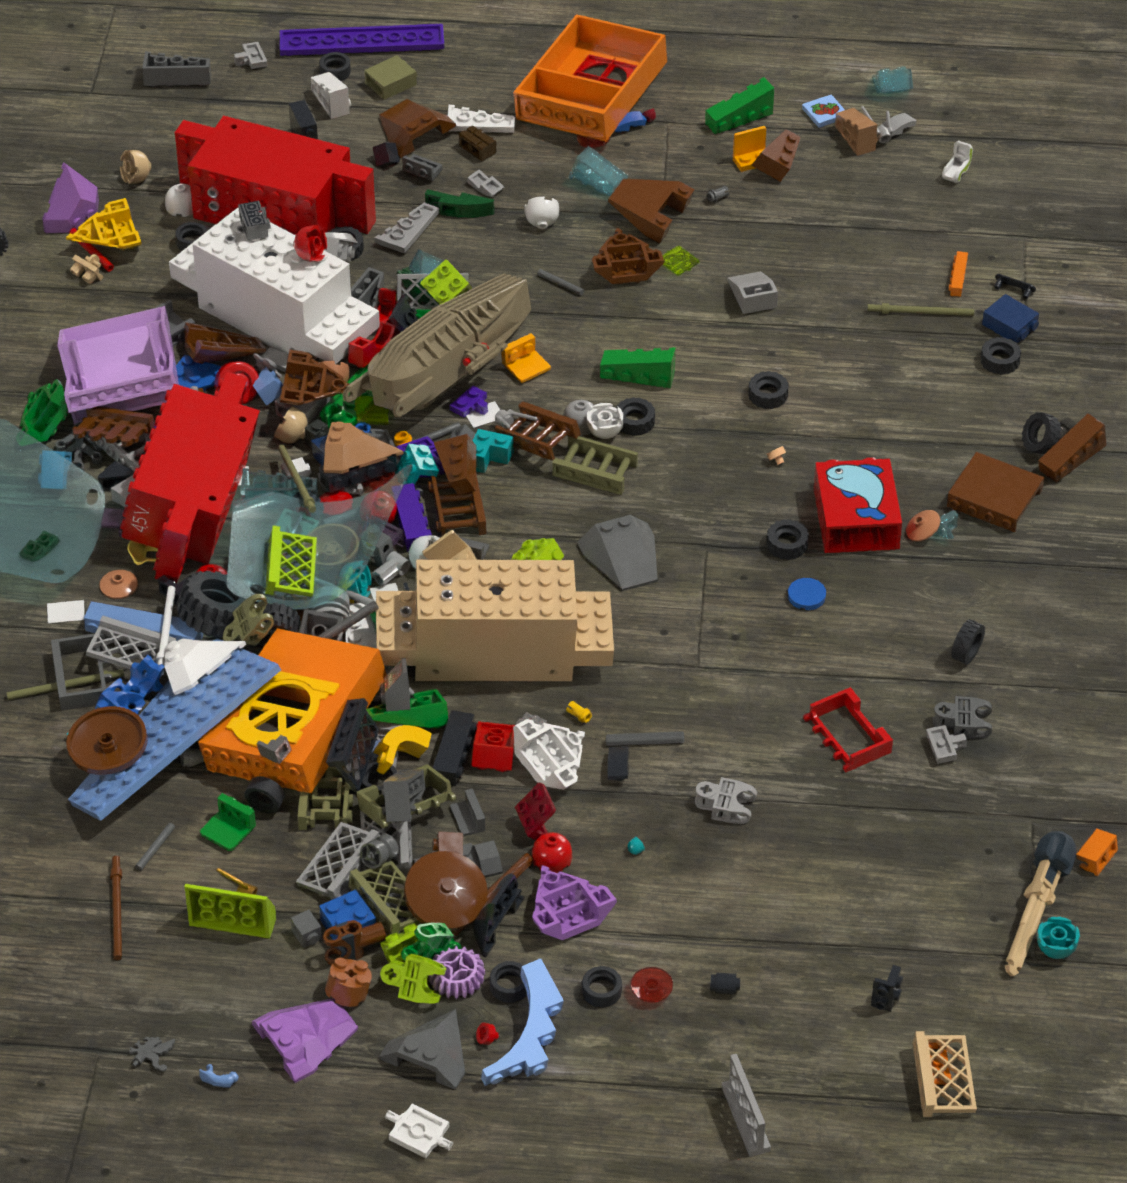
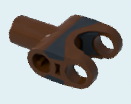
M350 920L327 929L324 932L323 939L324 943L331 948L325 952L326 962L329 965L335 962V960L329 958L332 954H337L340 956L339 958L356 961L361 959L364 954L363 947L386 940L382 923L378 922L362 928L360 922ZM332 934L338 936V938L335 940L327 939V937Z

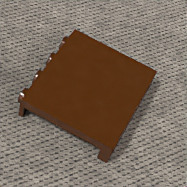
M976 452L949 491L947 507L1016 532L1017 522L1036 494H1041L1044 477Z

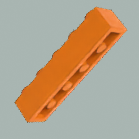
M957 251V255H954L955 263H953L952 267L954 270L951 272L953 277L950 278L949 284L950 296L961 297L968 258L967 252Z

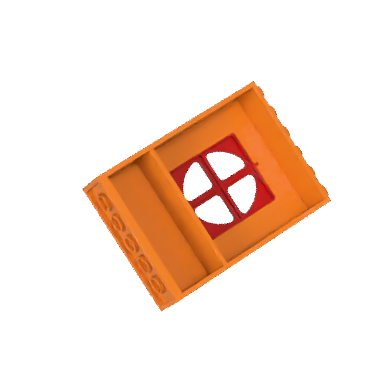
M576 14L513 92L516 119L607 141L621 120L631 110L667 63L665 35ZM608 65L601 76L583 72L593 66ZM614 68H620L626 73L627 79L625 82H621L607 77Z

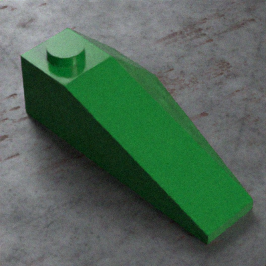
M437 689L412 694L409 710L386 711V705L382 704L366 709L374 721L434 729L442 728L448 722L447 702Z

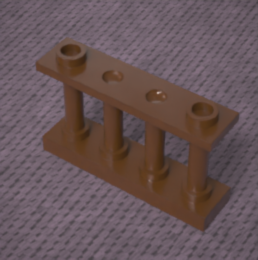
M524 401L518 405L520 413L537 417V421L519 417L510 425V428L506 429L498 425L495 426L496 433L513 436L514 447L551 461L555 459L552 448L565 436L577 439L581 435L577 420ZM525 421L531 422L521 433L514 432ZM538 426L545 427L536 437H528ZM552 431L559 432L548 443L542 442Z
M477 474L476 491L461 495L449 494L440 496L438 490L453 487L449 481L436 483V477L431 476L428 488L429 493L433 492L438 518L436 530L441 533V537L445 535V530L472 526L478 528L479 535H486V518ZM472 501L470 506L441 508V503ZM475 514L473 519L444 522L443 516Z

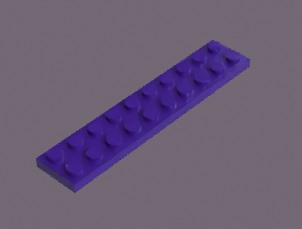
M443 24L280 30V56L322 55L332 52L372 53L444 49Z

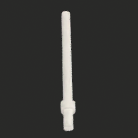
M169 586L167 589L160 647L156 655V663L158 665L163 664L164 666L165 646L168 645L174 603V586Z

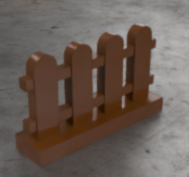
M96 406L86 409L87 417H84L82 423L78 427L74 426L72 430L74 438L77 439L89 435L91 441H98L103 437L108 444L121 440L123 446H130L133 443H137L143 433L150 434L155 426L153 415Z

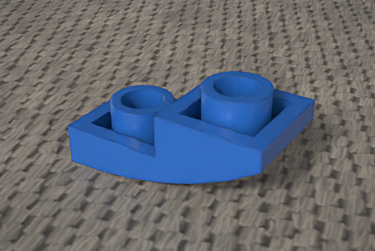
M640 111L628 112L615 129V132L629 131L630 125L634 127L645 125L647 119Z

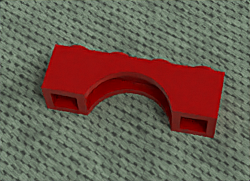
M387 317L380 322L378 332L372 340L359 336L348 343V362L357 367H365L391 339L401 332Z

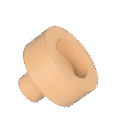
M781 446L766 455L769 461L775 459L779 465L784 462L781 455L785 454L786 451Z

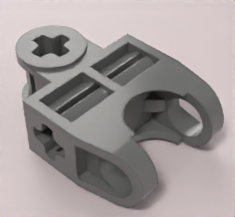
M955 696L954 703L940 702L936 704L932 723L935 727L943 726L942 721L944 719V725H946L947 730H953V736L962 734L963 729L966 739L986 738L992 733V725L979 718L990 715L992 705L990 702L979 698ZM980 707H986V708H988V709L983 710V709H978V708H980Z

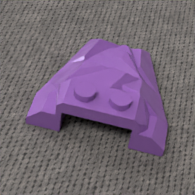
M334 998L271 1011L252 1021V1025L262 1039L268 1037L283 1057L284 1069L295 1083L314 1074L318 1070V1065L324 1059L328 1060L332 1056L331 1052L337 1046L341 1047L358 1030V1026L343 1006L335 1003Z

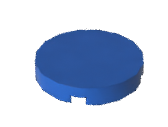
M812 578L797 579L788 588V599L796 608L800 609L802 607L805 610H813L819 608L825 602L826 589L818 580Z

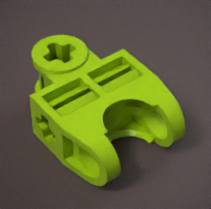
M410 954L406 956L405 962L394 960L383 966L380 976L384 983L400 987L398 998L416 1003H439L440 995L434 993L428 987L427 978L429 975L433 976V974L445 975L446 967L430 958Z

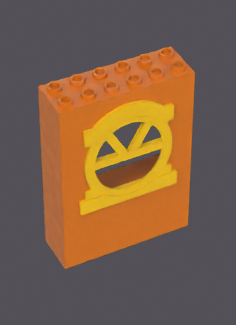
M276 629L258 656L277 663L281 671L205 733L198 741L207 770L211 772L240 777L246 780H252V778L257 776L266 777L277 782L282 788L312 793L329 767L326 760L347 700L365 698L368 702V708L383 685L387 674L379 649ZM263 695L309 703L310 707L308 711L259 700ZM253 709L265 712L255 719L249 720V715ZM278 715V731L265 732L256 729V727ZM286 716L301 719L293 726L286 728ZM280 735L287 737L292 750L280 764H277L260 755L256 745L258 741L268 744L272 739L276 740Z

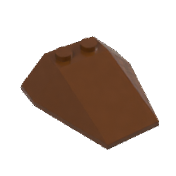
M408 99L379 114L388 141L396 143L400 158L415 151L412 140L436 127L444 134L456 127V123L447 115Z
M185 323V349L196 363L203 364L204 362H215L266 352V348L257 337L205 325Z

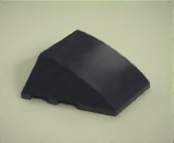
M510 873L499 882L475 921L474 936L481 954L485 958L496 944V929L508 910L516 913L525 899L524 896L520 895L522 891L518 888L519 884L515 874Z

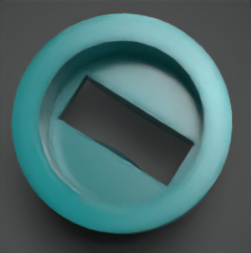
M634 837L628 842L627 848L632 854L637 855L645 850L643 843L638 837Z

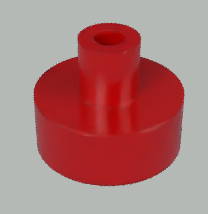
M485 1022L479 1025L476 1032L477 1042L484 1045H490L499 1037L495 1026Z

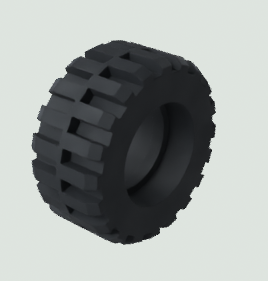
M199 571L185 579L176 605L177 612L181 620L186 622L188 627L194 628L196 632H202L209 637L211 635L215 636V638H221L225 628L235 620L232 612L243 601L252 596V593L245 584H241L240 580L234 579L228 574L224 575L217 571Z

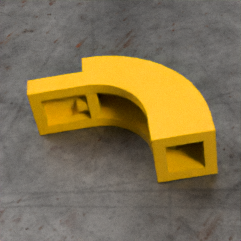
M410 725L391 729L377 744L373 752L379 755L377 758V772L383 775L393 765L396 751H403L420 758L429 747L432 733Z

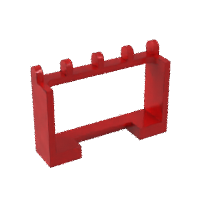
M851 687L810 704V712L803 716L805 722L812 720L815 724L812 728L815 734L821 732L826 738L822 742L825 747L831 745L835 749L834 759L839 760L842 758L846 763L842 768L845 772L892 753L893 739L883 727L875 730L860 711L861 699ZM843 706H846L875 743L851 754L850 757L818 718Z

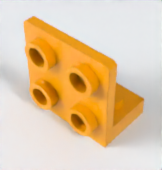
M765 126L734 134L733 161L741 172L755 169L751 165L766 147Z
M532 333L507 344L508 347L501 352L502 364L521 383L551 370V366L535 350V336Z

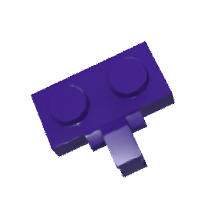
M475 386L470 387L450 404V411L463 418L471 411L485 415L488 412V403L484 401L487 399V392Z

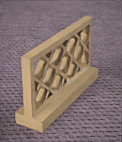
M916 1031L912 1045L923 1117H932L933 1113H976L977 1107L966 1036L925 1035L924 1031ZM952 1042H961V1049L958 1052L949 1046ZM928 1043H937L941 1048L935 1052L929 1047ZM946 1050L953 1057L947 1061L939 1054ZM934 1059H937L944 1065L940 1070L932 1066L931 1063ZM956 1059L964 1064L961 1070L952 1065ZM947 1068L956 1074L951 1080L942 1074ZM938 1077L947 1083L942 1089L934 1084ZM959 1077L967 1082V1086L964 1089L954 1083ZM950 1086L959 1093L955 1098H952L945 1092ZM942 1096L950 1103L947 1106H938L937 1099ZM964 1096L970 1101V1105L963 1106L957 1100Z

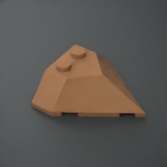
M332 422L325 443L324 473L343 474L349 472V468L355 466L359 468L387 460V457L392 454L399 456L404 453L402 450L361 431L351 423Z

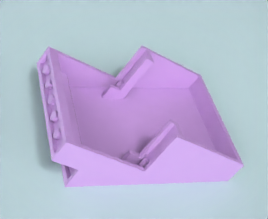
M165 306L66 328L59 332L58 349L67 379L64 396L74 424L82 422V419L87 417L86 409L96 406L136 411L162 405L163 402H166L167 390H171L173 384L179 385L170 325Z

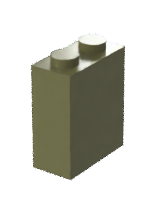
M398 55L365 70V83L384 100L417 85L416 70L411 68Z

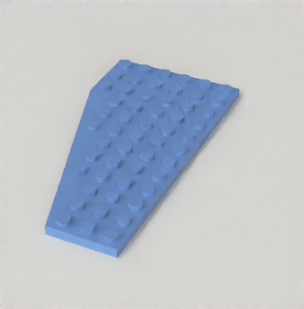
M237 648L227 661L211 674L201 676L197 680L198 684L187 691L175 695L168 680L139 715L145 724L148 735L146 749L139 760L127 769L114 774H89L68 799L72 806L101 821L280 672V666L247 650Z

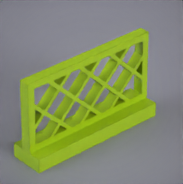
M272 526L269 537L265 594L273 595L274 591L308 597L313 596L317 537L281 532L280 526ZM282 539H288L292 543L287 545ZM301 543H312V546L306 549ZM297 546L301 552L296 554L292 548ZM288 552L292 557L286 559L282 554ZM306 555L310 561L305 562L300 557ZM296 560L300 566L295 568L291 562ZM286 565L291 571L285 573L281 568ZM305 569V570L308 571L310 574L307 575V576H304V575H303L301 572H299V571ZM295 574L299 580L294 582L290 576ZM285 579L290 585H279V582ZM305 583L309 587V590L302 589L298 585Z

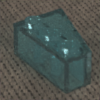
M588 146L577 156L568 178L572 180L574 178L582 181L581 184L585 186L589 184L595 187L596 191L611 196L621 181L628 179L629 176Z

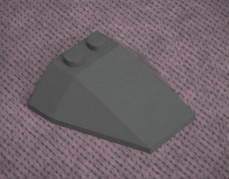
M632 515L595 524L577 542L583 557L621 591L658 582L654 534L648 523Z

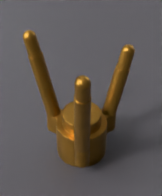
M220 868L216 869L223 876L239 884L236 892L257 894L258 888L256 886L245 883Z

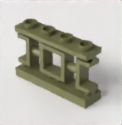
M336 767L327 768L323 775L325 778L320 779L312 793L300 792L298 808L299 830H307V825L315 828V820H335V828H337L340 822L346 824L352 822V810H349V807H353V795H350L353 790L346 781L345 785H343L342 778H333V776H342ZM318 788L337 789V797L318 796ZM310 800H312L313 807H322V809H311V815L308 816ZM341 800H344L343 816H340V809H330V807H341Z

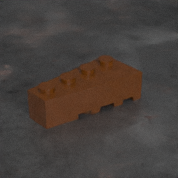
M1087 413L1038 460L1039 471L1055 482L1064 478L1107 446L1105 424Z

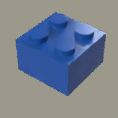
M356 889L319 906L320 921L326 930L350 920L360 922L362 928L376 923V917ZM330 935L333 940L338 938L337 935Z

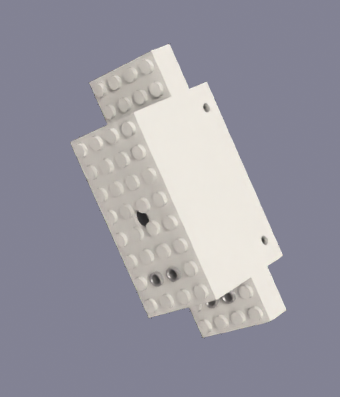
M238 208L169 261L171 278L198 293L200 309L250 336L257 337L266 345L289 354V349L308 352L313 356L312 359L314 360L320 358L324 361H335V364H337L348 354V343L359 336L366 339L380 326L379 310L351 296L349 263L326 251H323L322 255H325V257L321 261L309 262L303 260L297 255L293 246L295 235L271 222V229H268L269 237L247 241L239 219Z

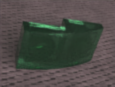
M43 531L35 541L29 540L19 552V555L35 562L47 555L60 542V539L56 535Z

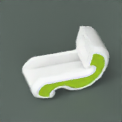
M961 141L955 142L954 155L942 172L943 179L958 183L961 180V175L968 170L973 154V147Z

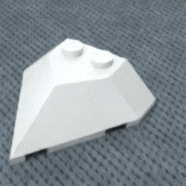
M190 639L170 642L165 646V669L174 694L177 695L195 687L198 684L197 680L201 676L211 674L232 656L231 654L235 649L244 647L246 642Z
M526 719L514 726L515 755L538 783H544L546 787L564 790L577 782L578 776L576 772L580 765L583 746L581 741L584 738L585 732H570L569 728L547 723L539 725L535 724L533 720Z

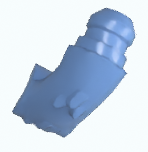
M211 1064L206 1066L207 1071L199 1070V1076L203 1082L217 1087H231L239 1078L236 1072L218 1076L213 1073V1066Z

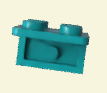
M408 444L397 464V471H395L400 485L411 483L415 485L420 475L437 476L439 469L429 447Z

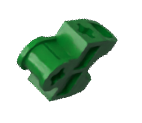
M425 923L418 925L414 931L418 940L414 944L404 947L400 955L404 960L410 954L433 960L434 955H440L441 951L446 952L448 947L452 950L456 946L458 949H462V946L454 941V935L445 923Z

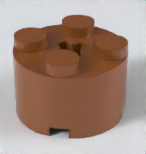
M336 958L329 971L325 987L326 995L329 998L332 996L335 999V1003L347 1007L357 1006L359 1002H364L372 979L368 964L363 960L356 961Z

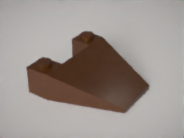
M623 179L609 197L608 202L646 237L660 244L668 234L672 219L660 212L668 205L683 213L690 204L695 189L680 181Z

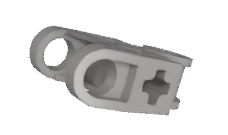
M721 777L719 785L704 781L696 786L697 796L695 797V804L702 810L712 811L711 819L744 824L750 820L751 811L740 803L755 801L757 790L744 782Z

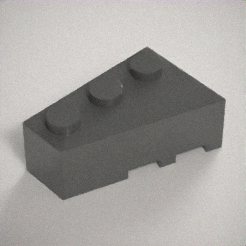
M368 267L351 287V296L377 309L379 305L378 290L385 288L384 272Z
M424 769L399 770L383 781L381 792L385 796L387 822L411 821V811L416 810V805L414 804L420 801L425 791Z

